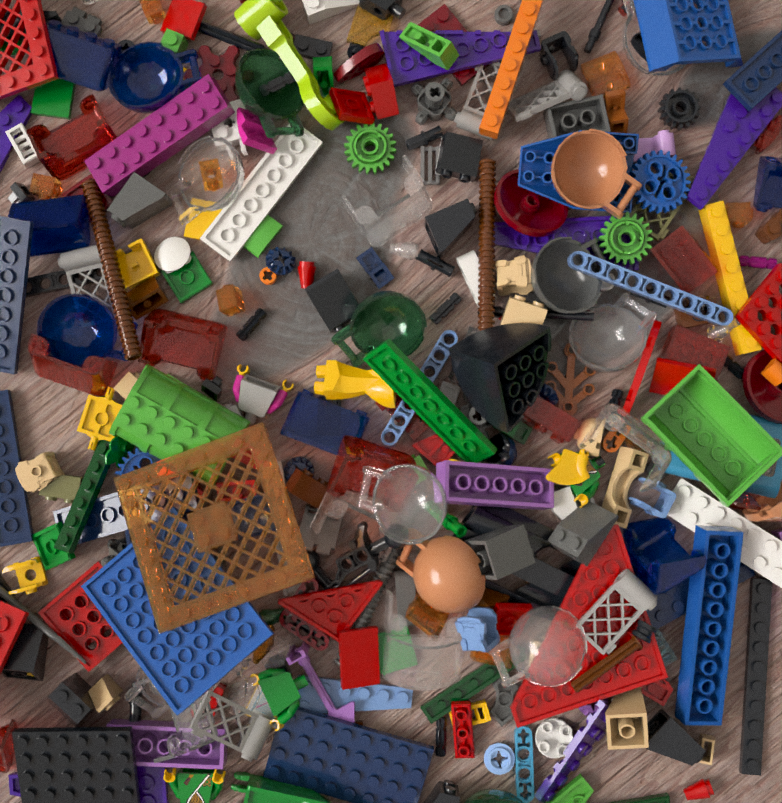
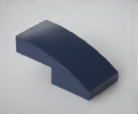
M372 247L356 257L378 289L394 279L389 269Z

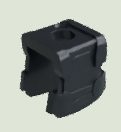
M561 31L541 42L540 61L543 67H547V71L553 81L558 78L559 68L552 53L562 50L570 70L575 72L578 68L579 55L574 45H571L572 39L566 31Z

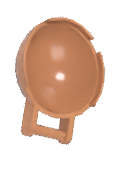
M589 129L574 132L563 140L552 158L551 178L554 188L567 203L578 208L590 210L603 208L614 217L621 219L624 215L622 212L636 191L642 188V184L626 173L628 167L625 156L627 154L620 142L612 135L601 130ZM625 182L630 188L618 206L614 207L610 202L620 193Z
M408 530L409 541L404 546L401 556L397 557L396 564L413 577L420 597L434 609L445 613H461L476 606L483 597L486 578L485 574L481 575L478 566L481 561L474 550L467 543L456 537L445 535L429 541L416 530ZM415 544L421 550L415 562L412 563L408 557Z

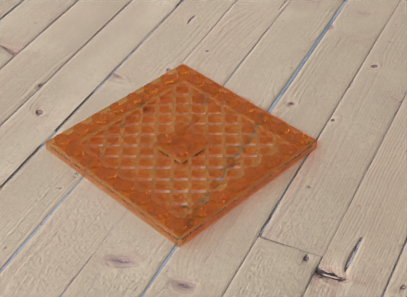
M263 422L113 478L159 634L315 578L270 438ZM251 450L252 455L245 452ZM237 455L234 463L227 460V458ZM243 455L251 458L247 468L238 465ZM218 462L215 470L208 467V465ZM224 462L232 465L228 475L220 472ZM254 463L258 474L251 471ZM236 468L245 471L240 482L232 478ZM199 469L196 476L189 473ZM205 469L213 472L209 482L201 479ZM249 474L257 477L253 487L244 484ZM218 475L226 478L221 489L213 485ZM181 476L178 483L171 481V479ZM187 476L194 479L190 489L182 486ZM230 481L238 484L234 494L226 491ZM199 482L207 485L202 495L194 492ZM260 482L262 484L264 493L257 490ZM162 483L159 490L152 487ZM168 483L176 486L171 496L164 493ZM242 487L250 490L246 501L238 497ZM211 488L219 491L215 501L207 498ZM180 489L188 492L184 502L176 499ZM149 490L157 493L152 503L145 500ZM255 493L263 496L259 507L251 504ZM224 494L231 497L229 504H227V501H221ZM192 495L200 498L196 508L188 505ZM162 496L169 499L165 509L157 506ZM236 500L244 503L240 514L232 511ZM205 501L212 504L201 509ZM174 502L181 505L177 515L169 512ZM266 502L268 503L270 512L263 510ZM144 503L150 506L148 512H146ZM249 506L257 510L252 520L244 516ZM186 508L194 511L186 514L188 521L182 518ZM155 509L163 512L158 522L151 519ZM261 512L270 516L265 526L257 523ZM231 514L238 517L235 524L233 523ZM167 515L175 518L171 528L163 525ZM242 519L250 523L246 533L238 530ZM180 521L187 524L183 535L175 531ZM273 521L277 532L269 529ZM150 523L156 525L153 532ZM255 526L263 529L259 539L250 536ZM161 528L168 531L164 541L156 538ZM190 531H192L194 540L188 538ZM267 532L276 536L271 546L263 542ZM237 533L244 536L240 546L231 543L239 540ZM173 534L181 538L177 547L169 544ZM248 539L257 543L252 553L244 549ZM279 540H280V543H281L283 552L280 551V550H278V549H276V546H277ZM185 541L193 544L189 554L181 551ZM156 542L162 545L159 552ZM224 545L221 553L212 550ZM261 545L269 549L265 559L257 556ZM229 546L237 549L233 560L225 556ZM166 548L174 551L170 561L162 557ZM196 550L199 554L204 553L202 560L193 557ZM242 552L250 556L246 566L238 563ZM273 552L282 555L278 566L269 562ZM210 553L218 556L214 567L206 563ZM179 554L187 557L183 567L175 564ZM223 559L231 563L227 573L218 569ZM254 559L263 562L259 572L250 569ZM191 560L199 563L195 574L187 570ZM285 560H286L288 565L283 566V564H284V562H285ZM162 562L168 564L165 571L163 569ZM267 565L275 568V570L264 573ZM204 566L212 570L207 580L199 576ZM235 566L244 569L240 579L231 576ZM172 567L180 570L176 580L168 577ZM248 572L256 575L253 578L245 580V577ZM185 573L193 577L188 587L181 584ZM216 573L224 576L220 586L212 583ZM229 579L236 582V584L225 587ZM197 580L205 583L201 593L193 590ZM167 581L174 584L171 591ZM210 586L217 589V591L206 594ZM178 587L186 590L182 600L174 597ZM191 593L198 596V598L187 601ZM173 601L179 603V605L174 606Z

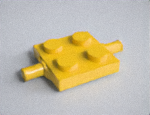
M108 386L105 397L88 395L77 429L78 432L85 433L91 437L88 449L95 451L99 440L111 441L114 438L113 435L109 434V431L122 404L112 400L115 392L112 387Z

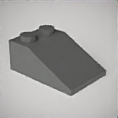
M588 501L584 507H578L562 520L547 541L556 550L588 566L619 516Z

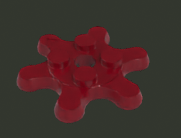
M202 45L198 49L202 65L197 69H187L183 75L186 82L193 80L196 83L207 74L213 77L214 73L222 71L224 74L222 79L216 81L229 102L239 99L235 92L239 84H249L254 80L252 71L237 68L236 60L240 56V50L234 45L229 46L225 54L221 56L214 55L209 46Z

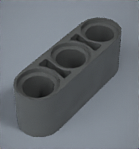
M394 570L398 627L418 625L414 579L404 570Z

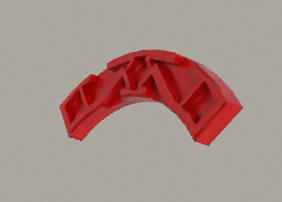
M655 320L652 325L641 360L622 408L619 422L626 424L662 324L660 321Z

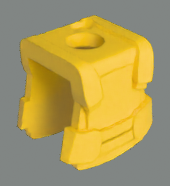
M34 557L22 563H13V565H9L2 570V573L15 570L20 588L9 591V594H17L24 591L26 595L37 592L38 587L48 584L45 568L40 557ZM30 569L36 572L34 580H29L26 576L27 571Z

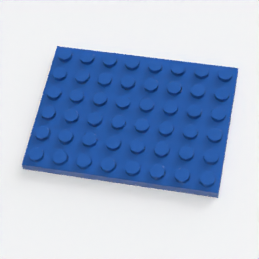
M172 507L81 586L177 716L181 715L274 634L176 507Z

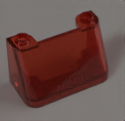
M93 93L81 100L79 107L82 114L50 131L45 125L40 124L26 130L39 161L55 180H65L87 168L84 162L86 159L118 138Z
M155 309L143 322L140 352L143 355L138 359V362L145 365L149 364L153 367L164 361L196 369V374L200 379L213 380L220 360L227 326L165 309Z
M31 334L28 350L34 371L38 376L94 396L106 394L118 363L98 356H89L84 361L83 366L79 367L59 360L61 353L56 351L54 347L55 341Z
M345 435L338 449L327 484L328 493L336 497L345 495L347 490L380 500L384 510L387 512L400 514L420 474L414 458L409 454Z

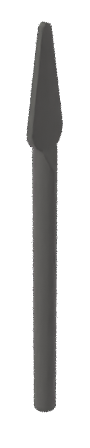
M0 585V596L15 607L29 612L27 619L81 662L87 663L53 629Z

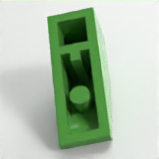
M412 22L407 25L399 36L402 41L428 60L446 70H449L459 57V53L452 41Z

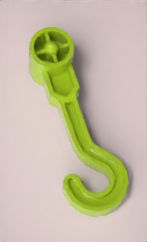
M246 0L234 12L239 25L253 39L260 40L263 38L268 47L278 53L296 80L302 100L313 117L331 131L338 128L345 121L338 119L330 95L328 94L325 98H322L315 76L295 48L293 36L282 21L288 14L283 0Z

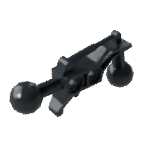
M362 521L357 525L354 538L348 543L351 550L341 554L335 560L338 570L333 581L320 567V556L314 550L312 552L307 550L301 551L297 556L296 565L303 573H311L322 585L323 590L340 586L350 572L367 564L368 567L345 586L353 585L372 571L377 570L379 567V552L389 547L400 549L406 546L409 541V533L403 525L394 524L386 529L384 537L372 542L367 533L368 524ZM362 550L365 551L368 556L363 555ZM346 559H349L352 565L349 564Z

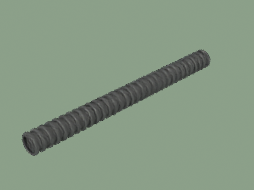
M417 487L413 488L414 492L410 494L411 499L408 498L409 503L405 505L406 510L403 509L404 514L400 516L401 520H398V523L407 530L414 529L413 524H416L415 520L419 518L418 513H421L420 509L424 507L423 502H426L425 498L429 496L428 492ZM389 547L385 549L386 553H383L384 558L380 560L381 564H379L378 570L375 571L376 575L372 577L373 581L381 579L383 584L352 625L351 629L368 627V623H371L370 618H373V612H376L375 607H378V601H381L380 596H383V590H386L385 585H388V579H391L390 574H393V568H396L397 557L401 556L400 552L403 551V548L393 549ZM338 652V658H335L334 661L336 664L340 666V658Z

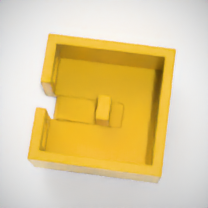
M142 238L128 245L132 251L127 254L121 248L116 250L117 262L120 264V273H122L126 291L135 288L153 276L156 278L161 275Z

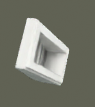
M23 123L5 132L23 165L27 168L44 159ZM20 132H23V135L14 139L13 136L17 135ZM27 139L26 142L22 143L21 145H18L19 142ZM31 146V148H30L29 150H27V151H25V152H22V150H24V149H26L27 147Z

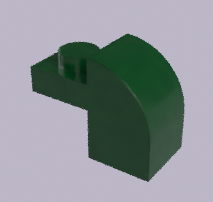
M522 420L508 433L492 426L500 433H504L523 445L533 429L522 422Z

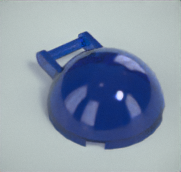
M144 42L136 44L119 55L120 60L115 67L111 65L108 74V87L114 98L125 108L137 113H153L202 79L197 62L198 52L190 49L175 54L172 50L164 47L162 43ZM190 62L193 77L183 80L182 64Z
M81 293L65 294L52 300L41 312L37 322L38 340L40 345H43L49 353L47 356L56 363L67 368L85 369L94 367L95 364L103 361L106 357L129 361L125 359L124 348L121 351L113 349L117 340V320H115L109 308L97 298ZM133 322L135 324L134 329L137 330L138 324L136 322Z

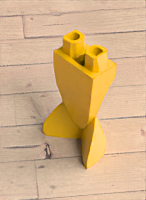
M327 360L326 365L316 366L317 378L325 379L324 382H314L315 394L325 395L326 400L349 399L367 394L371 399L384 407L396 408V392L373 369L364 370L336 360Z

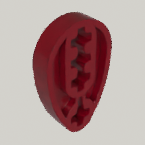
M378 43L368 45L343 63L334 72L333 76L338 84L347 82L364 73L365 68L375 66L384 57L385 53Z

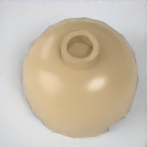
M589 418L581 423L580 428H575L574 439L577 440V446L580 450L585 449L584 453L588 451L589 456H599L605 419Z

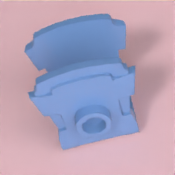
M639 477L638 481L657 490L661 495L654 508L633 497H628L629 503L644 509L645 513L665 518L676 499V493L666 489L667 485L658 480L653 482L650 479Z
M473 607L469 610L467 616L459 617L454 622L457 632L462 637L461 647L463 651L470 650L488 653L500 642L499 632L496 629V624L498 623L497 614L491 608Z

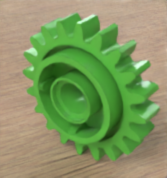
M373 122L371 126L364 124L363 128L357 124V131L350 130L352 136H346V140L350 143H344V147L348 149L344 153L345 156H349L347 162H353V169L359 166V173L366 169L367 175H369L370 170H373V173L376 175L378 168L384 172L383 165L390 167L388 160L394 161L392 154L396 153V149L393 148L396 145V141L392 140L393 133L387 135L388 128L382 130L381 123L375 127ZM368 145H373L375 150L369 152L365 148Z
M626 212L621 219L611 216L610 222L606 221L604 223L606 228L600 229V232L604 235L599 236L598 239L604 241L599 245L600 248H606L603 255L610 254L608 261L615 258V264L622 260V265L625 266L628 260L633 265L635 262L634 258L640 262L642 260L640 255H648L645 249L649 250L652 248L647 242L653 241V238L648 237L653 231L646 230L649 223L642 224L644 217L637 220V213L629 217V212ZM621 235H628L630 243H624L621 240Z

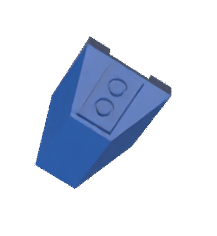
M574 132L521 146L517 186L572 209L590 210L578 208L567 203L554 188L551 178L552 158L563 140ZM606 132L618 140L626 152L627 156L625 157L628 167L626 173L629 174L633 170L634 155L638 151L639 134ZM624 182L620 193L610 204L617 207L630 186ZM633 198L622 213H631ZM603 208L591 209L593 211H606Z

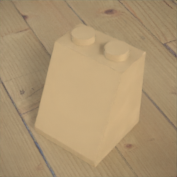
M515 294L514 297H509L499 325L512 323L543 325L548 309L541 302L534 300L533 303L525 301V297Z
M641 687L615 695L605 712L608 750L649 748L647 712Z

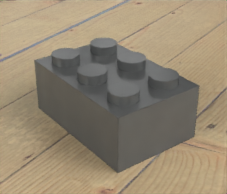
M603 94L583 98L579 101L573 100L558 103L545 109L543 112L549 139L580 130L596 129L611 132Z

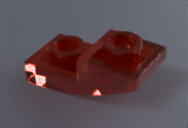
M778 115L775 119L771 120L767 131L758 136L754 145L757 147L755 154L759 155L776 139L782 129V115Z

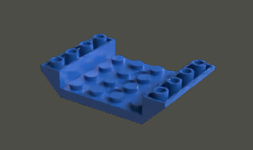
M633 0L649 72L666 71L677 64L725 62L726 67H740L743 65L729 0Z

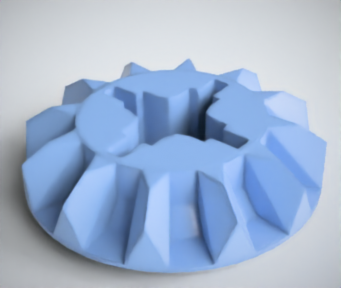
M497 742L490 745L485 751L484 763L491 773L497 775L506 774L514 766L515 755L507 744ZM498 751L502 757H505L501 759L500 766L497 760L494 759V757H497Z

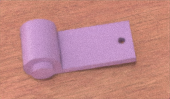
M662 130L653 138H639L638 151L634 155L633 162H637V159L643 158L644 154H650L653 150H655L656 154L659 150H663V155L670 151V157L676 154L674 134L669 132V130Z

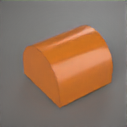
M776 358L771 360L761 373L774 386L782 383V364Z

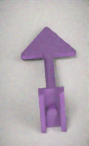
M304 641L300 647L296 648L295 645H292L285 659L289 665L298 661L299 665L304 668L329 712L326 715L355 723V702L351 701L339 708L335 707L310 663V658L307 655L310 645Z

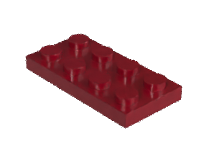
M445 4L418 24L431 32H436V30H463V32H467ZM489 64L484 65L483 70H484L486 67H488ZM474 67L451 74L461 86H464L476 76L477 71H474Z

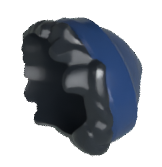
M498 433L489 440L497 448V451L494 455L487 458L488 464L512 465L516 461L517 448L511 438L504 433Z

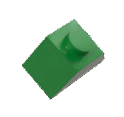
M332 56L313 57V75L318 82L322 98L329 94L331 87L334 88Z

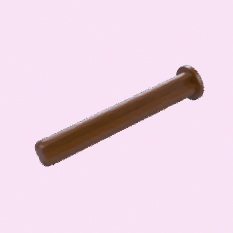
M632 635L631 640L572 681L571 686L574 691L580 692L639 648L642 650L643 647L637 638Z

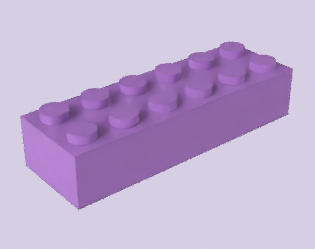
M445 460L436 463V503L535 510L554 508V483L548 481L546 475L552 469Z
M112 719L107 724V727H132L136 766L223 770L227 763V746L206 735L200 738L192 734V729L189 728L191 722L155 720L130 722L129 719ZM198 722L196 726L204 728L209 726V724ZM223 724L214 727L216 736L225 734Z

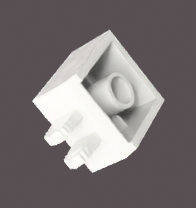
M243 99L231 101L230 104L235 113L211 129L219 151L229 148L232 159L237 158L233 146L240 145L242 154L244 156L248 155L246 146L241 140L237 124V109L240 107L246 110Z

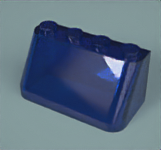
M57 20L46 22L58 78L96 91H104L118 81L121 44L115 43L114 40L109 38L97 37L92 32L80 31L75 26H65Z
M83 194L11 204L8 217L34 222L30 257L63 253L90 246L89 214L85 201L86 198Z

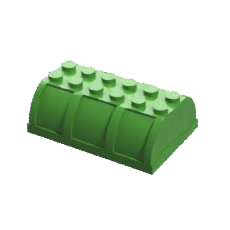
M146 364L116 416L109 434L114 437L117 435L137 446L145 454L148 452L173 466L180 473L191 470L194 478L206 484L205 486L210 489L215 485L251 421Z
M700 364L640 418L665 443V446L693 472V475L698 480H701L719 499V502L726 507H729L782 456V447Z

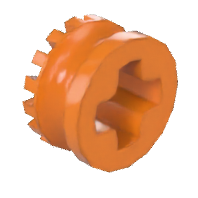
M268 267L263 268L259 274L260 280L265 285H272L277 280V274L273 273L271 275L272 280L270 281L269 279L264 280V273H271L272 271Z

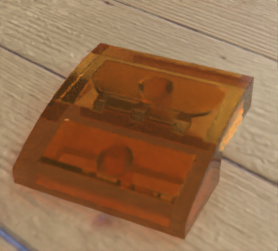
M616 51L582 63L580 66L593 96L603 94V98H605V92L631 88L626 70Z
M416 592L414 601L408 606L405 618L433 640H436L450 613L434 609Z

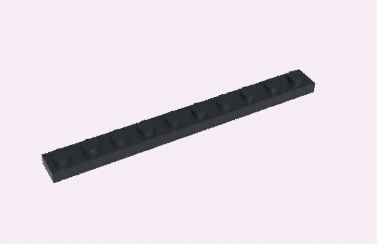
M751 578L739 764V772L741 774L761 776L772 598V581L761 578Z

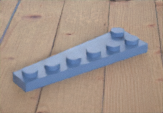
M304 675L309 685L298 690L302 698L299 707L321 714L329 713L309 677ZM319 677L336 708L351 701L355 702V711L411 708L413 687L380 683L342 690L340 679Z

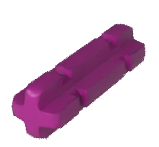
M741 255L738 258L740 266L766 267V269H773L777 265V259L775 258L767 259L766 257H749L746 255Z

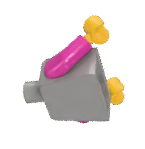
M239 364L237 366L239 375H236L232 390L238 403V409L246 412L245 419L251 421L250 423H255L257 416L264 418L266 414H272L281 407L288 395L287 392L293 389L294 384L292 383L290 388H286L284 386L287 381L286 379L282 383V390H280L281 386L248 375L250 372L248 365L246 370L241 372L242 365Z

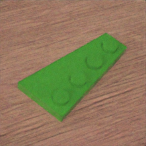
M579 774L557 792L551 801L545 803H585L594 790L585 778Z

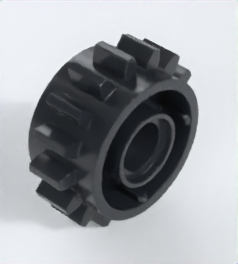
M679 87L676 91L671 89L669 94L666 93L662 97L664 100L659 102V105L662 107L658 109V112L661 113L659 119H663L664 126L668 125L671 130L677 128L680 131L682 127L688 129L690 124L693 125L696 122L695 119L700 116L697 111L701 109V106L698 105L699 99L695 98L694 92L690 93L688 89L681 90V87ZM676 106L681 107L683 112H678Z

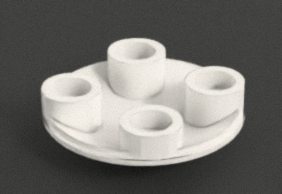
M180 237L165 239L155 250L154 260L156 265L166 273H172L191 261L190 246L186 240Z
M551 718L538 726L535 733V743L538 750L544 756L560 758L565 757L563 752L574 736L571 727L566 722Z

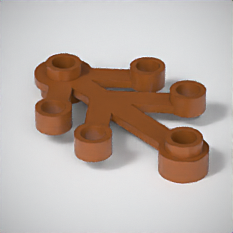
M573 342L566 344L563 349V353L567 357L566 378L558 370L556 362H549V364L555 366V370L550 371L548 368L547 371L565 389V395L563 396L556 389L557 386L554 381L550 380L545 383L553 384V389L559 398L558 410L566 417L574 415L577 411V404L595 391V387L588 383L583 386L581 392L573 397V389L588 376L596 373L595 366L589 364L584 367V371L574 378L575 357L579 354L580 349ZM569 347H574L575 353H570ZM588 367L593 369L592 374L587 373ZM586 386H590L592 388V391L590 393H587L585 391ZM567 403L571 405L569 411L565 409V404Z

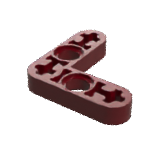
M313 577L306 578L293 596L302 595L300 593L301 590L303 592L306 591L308 587L306 582L310 583L313 581V586L315 587V590L311 589L308 593L317 592L320 588L319 581ZM283 610L279 621L285 629L318 651L325 650L329 646L330 638L328 635L289 610ZM289 614H291V619L294 622H297L298 619L301 620V622L296 626L295 630L292 628L295 624H293L292 622H289L288 624L285 623L286 618L284 617V615L288 616ZM301 625L309 626L310 633L305 636L300 633L299 628ZM314 630L317 632L315 634L316 637L321 638L323 636L325 638V645L321 644L318 646V641L315 638H312V641L308 639Z

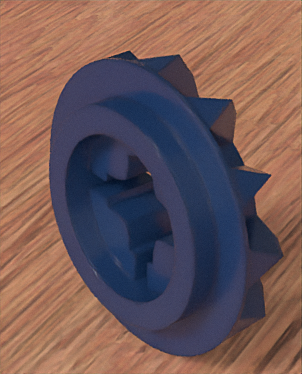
M278 247L270 249L266 255V265L275 274L287 275L294 270L296 265V257H293L292 251H287L285 247L282 249ZM279 256L281 257V259H285L284 263H281V261H277Z
M544 383L537 398L541 402L543 401L548 405L554 406L559 401L557 393L553 388Z
M304 457L292 458L286 463L284 468V476L287 482L296 469L295 464L299 469L306 468L314 474L312 463Z

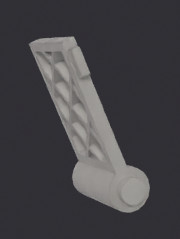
M500 62L489 64L495 70V72L489 75L485 74L483 70L484 65L475 67L474 71H477L464 107L461 112H457L454 122L457 123V128L492 140L490 137L479 134V127L487 104L484 105L481 96L489 92L491 94L492 88L488 78L497 75V68L500 67ZM485 80L488 89L479 93L476 85ZM478 98L481 107L477 109L468 106L470 101Z
M563 70L558 74L557 80L511 100L507 111L517 122L523 121L569 98L575 101L582 100L587 95L588 88L571 70Z
M96 245L60 253V258H58L60 269H64L76 306L77 313L74 314L77 325L81 324L82 328L115 320V314L111 317L101 314L105 304L112 308L113 303L107 302L108 299H111L109 297L110 292L107 290V281L103 274L104 270L102 269ZM93 269H101L102 277L99 282L90 277ZM79 273L85 277L81 286L74 283L72 274ZM88 279L97 284L93 293L83 288ZM100 286L107 290L108 295L105 300L95 295ZM81 290L90 295L86 305L79 301L78 296ZM93 297L102 302L98 312L89 307ZM86 309L96 314L93 321L85 322L84 313Z
M625 569L573 628L602 655L605 653L609 655L617 647L614 643L644 611L652 610L658 602L656 600L658 596L629 569ZM614 590L620 594V603H609V595ZM606 606L607 617L596 618V609ZM610 606H621V617H610ZM624 606H633L637 609L632 617H624ZM621 620V629L619 631H611L610 621ZM585 621H593V632H584L580 627ZM596 621H607V632H596ZM597 635H608V643L603 648L597 644Z
M208 690L189 728L192 729V734L200 738L206 735L241 752L242 758L252 762L253 759L257 760L273 724H270L271 720ZM212 696L216 698L218 707L209 710L207 703ZM232 706L235 715L225 718L223 708ZM219 710L222 720L212 723L210 714ZM244 714L250 715L251 718L248 724L242 726L240 716ZM207 716L209 726L204 728L197 727L199 719ZM236 718L238 728L229 732L227 722ZM223 724L225 734L216 736L214 727ZM239 732L241 739L236 746L232 744L230 735Z

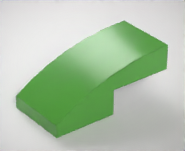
M267 215L243 247L259 258L270 246V242L282 230L283 225Z

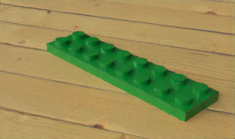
M387 339L364 356L363 360L464 462L478 463L496 453L497 448L390 339Z

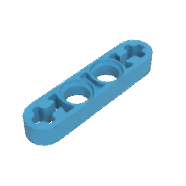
M525 725L514 729L516 795L519 801L530 803L534 798L533 737L531 729ZM522 729H525V732L528 733V735H525V743H529V745L522 744V738L518 735V733L522 732ZM521 749L529 751L527 758L522 759L518 756ZM521 769H528L530 775L527 778H521L519 776ZM522 783L526 784L527 791L530 792L527 794V797H523L520 794L524 791Z

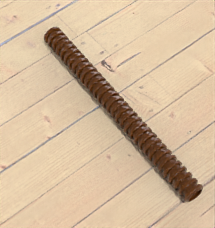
M482 159L479 161V177H481L479 179V183H481L479 188L481 190H479L480 213L478 215L480 218L478 221L480 224L478 226L480 230L478 232V235H480L478 241H480L478 244L480 247L478 249L480 253L478 255L480 259L478 261L480 265L478 267L480 271L478 273L480 277L478 279L480 283L478 285L480 289L478 291L480 295L478 296L480 301L478 306L480 308H478L479 314L477 315L479 318L477 330L479 331L494 327L493 324H495L493 320L495 318L493 314L495 312L493 308L495 306L493 302L495 300L493 296L495 294L493 290L495 288L493 284L495 282L493 278L495 276L493 272L495 267L493 265H495L494 259L496 257L494 255L496 252L494 249L496 246L494 243L496 240L494 237L496 234L494 231L496 229L494 225L496 223L494 219L496 217L494 213L496 211L494 207V189L496 188V184H494L496 182V178H494L496 173L494 171H496V161L493 159Z
M94 179L84 181L81 187L83 188L88 214L90 215L89 218L93 226L92 230L94 231L99 258L101 259L100 262L104 270L103 274L107 281V290L110 292V302L113 303L112 308L114 309L115 320H117V329L120 331V341L123 343V353L126 354V360H137L143 354L140 352L141 347L138 346L140 342L137 340V331L134 329V319L130 312V303L127 301L128 296L123 284L122 273H120V264L117 262V252L115 251L113 237L109 229L110 225L105 213L106 209L104 208L98 184Z

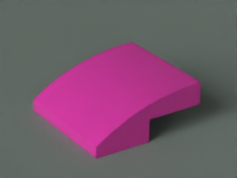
M239 107L237 109V124L243 144L274 154L277 147L271 135L275 129L269 118Z

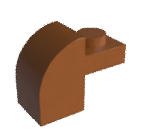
M624 89L605 92L604 103L611 132L627 133L629 118L625 111L626 93Z

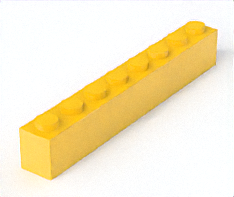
M724 201L707 204L698 211L722 305L730 309L733 316H735L749 298ZM733 317L728 328L735 356L762 350L761 345Z

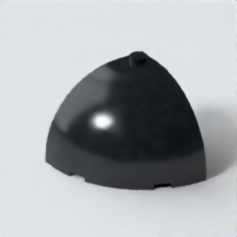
M534 323L499 325L476 332L449 348L455 376L471 405L485 420L506 433L511 431L524 418L523 413L528 406H533L544 384L549 363L546 362L547 355L551 351V331L549 326Z

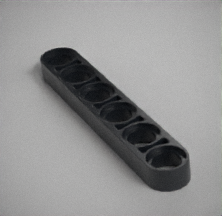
M98 268L93 269L90 277L99 282L101 277L97 275ZM62 270L29 277L27 283H31L32 289L26 293V297L70 288L69 282L65 285L60 283L61 276L66 275V272ZM79 273L72 274L74 283L81 286L83 281L79 280ZM44 279H49L51 282L47 289H43L41 286ZM88 279L85 285L92 284L94 282Z

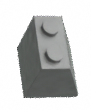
M134 172L107 210L112 214L111 218L124 228L129 226L133 229L172 206L173 201L166 193Z
M524 524L510 525L464 541L479 557L481 563L478 566L481 575L485 574V578L489 580H499L536 563Z

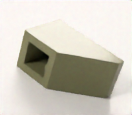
M61 475L40 490L39 495L45 496L46 500L57 501V498H62L65 503H73L83 477Z

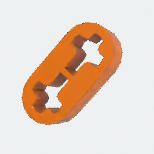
M619 420L615 421L601 441L602 449L605 452L617 451L630 432V424L627 421L626 424L619 422ZM617 424H624L623 428L625 429V432L622 431L619 432L618 435H616L618 431V427H616ZM613 437H615V440L613 441V445H615L614 448L610 447L608 449V444L606 443V441H611Z

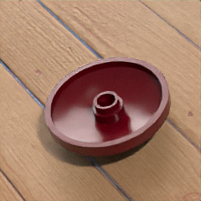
M519 169L506 173L500 179L494 192V203L501 218L514 230L528 236L545 237L557 232L567 218L568 207L517 186Z
M763 350L754 355L745 366L743 372L744 393L751 407L761 417L770 422L782 424V383L774 386L761 374L768 363L773 360Z

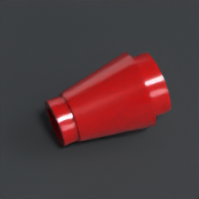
M299 261V266L297 267L301 288H306L313 284L316 267H314L315 262Z
M701 779L683 789L687 801L707 799L715 795L709 779Z

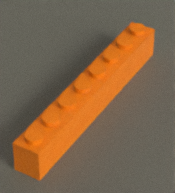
M522 0L479 127V134L498 139L544 0Z

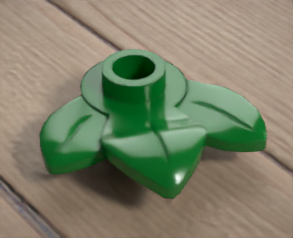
M118 436L114 437L109 443L110 449L105 455V464L110 465L116 462L117 468H120L118 464L125 463L122 457L127 458L128 452L133 450L134 445Z

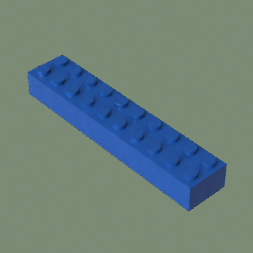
M695 526L675 717L684 725H722L744 532L734 527Z

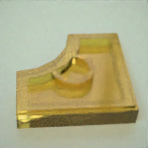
M358 5L347 37V43H355L365 47L373 37L380 36L379 31H390L394 16L391 15L387 20L383 21Z

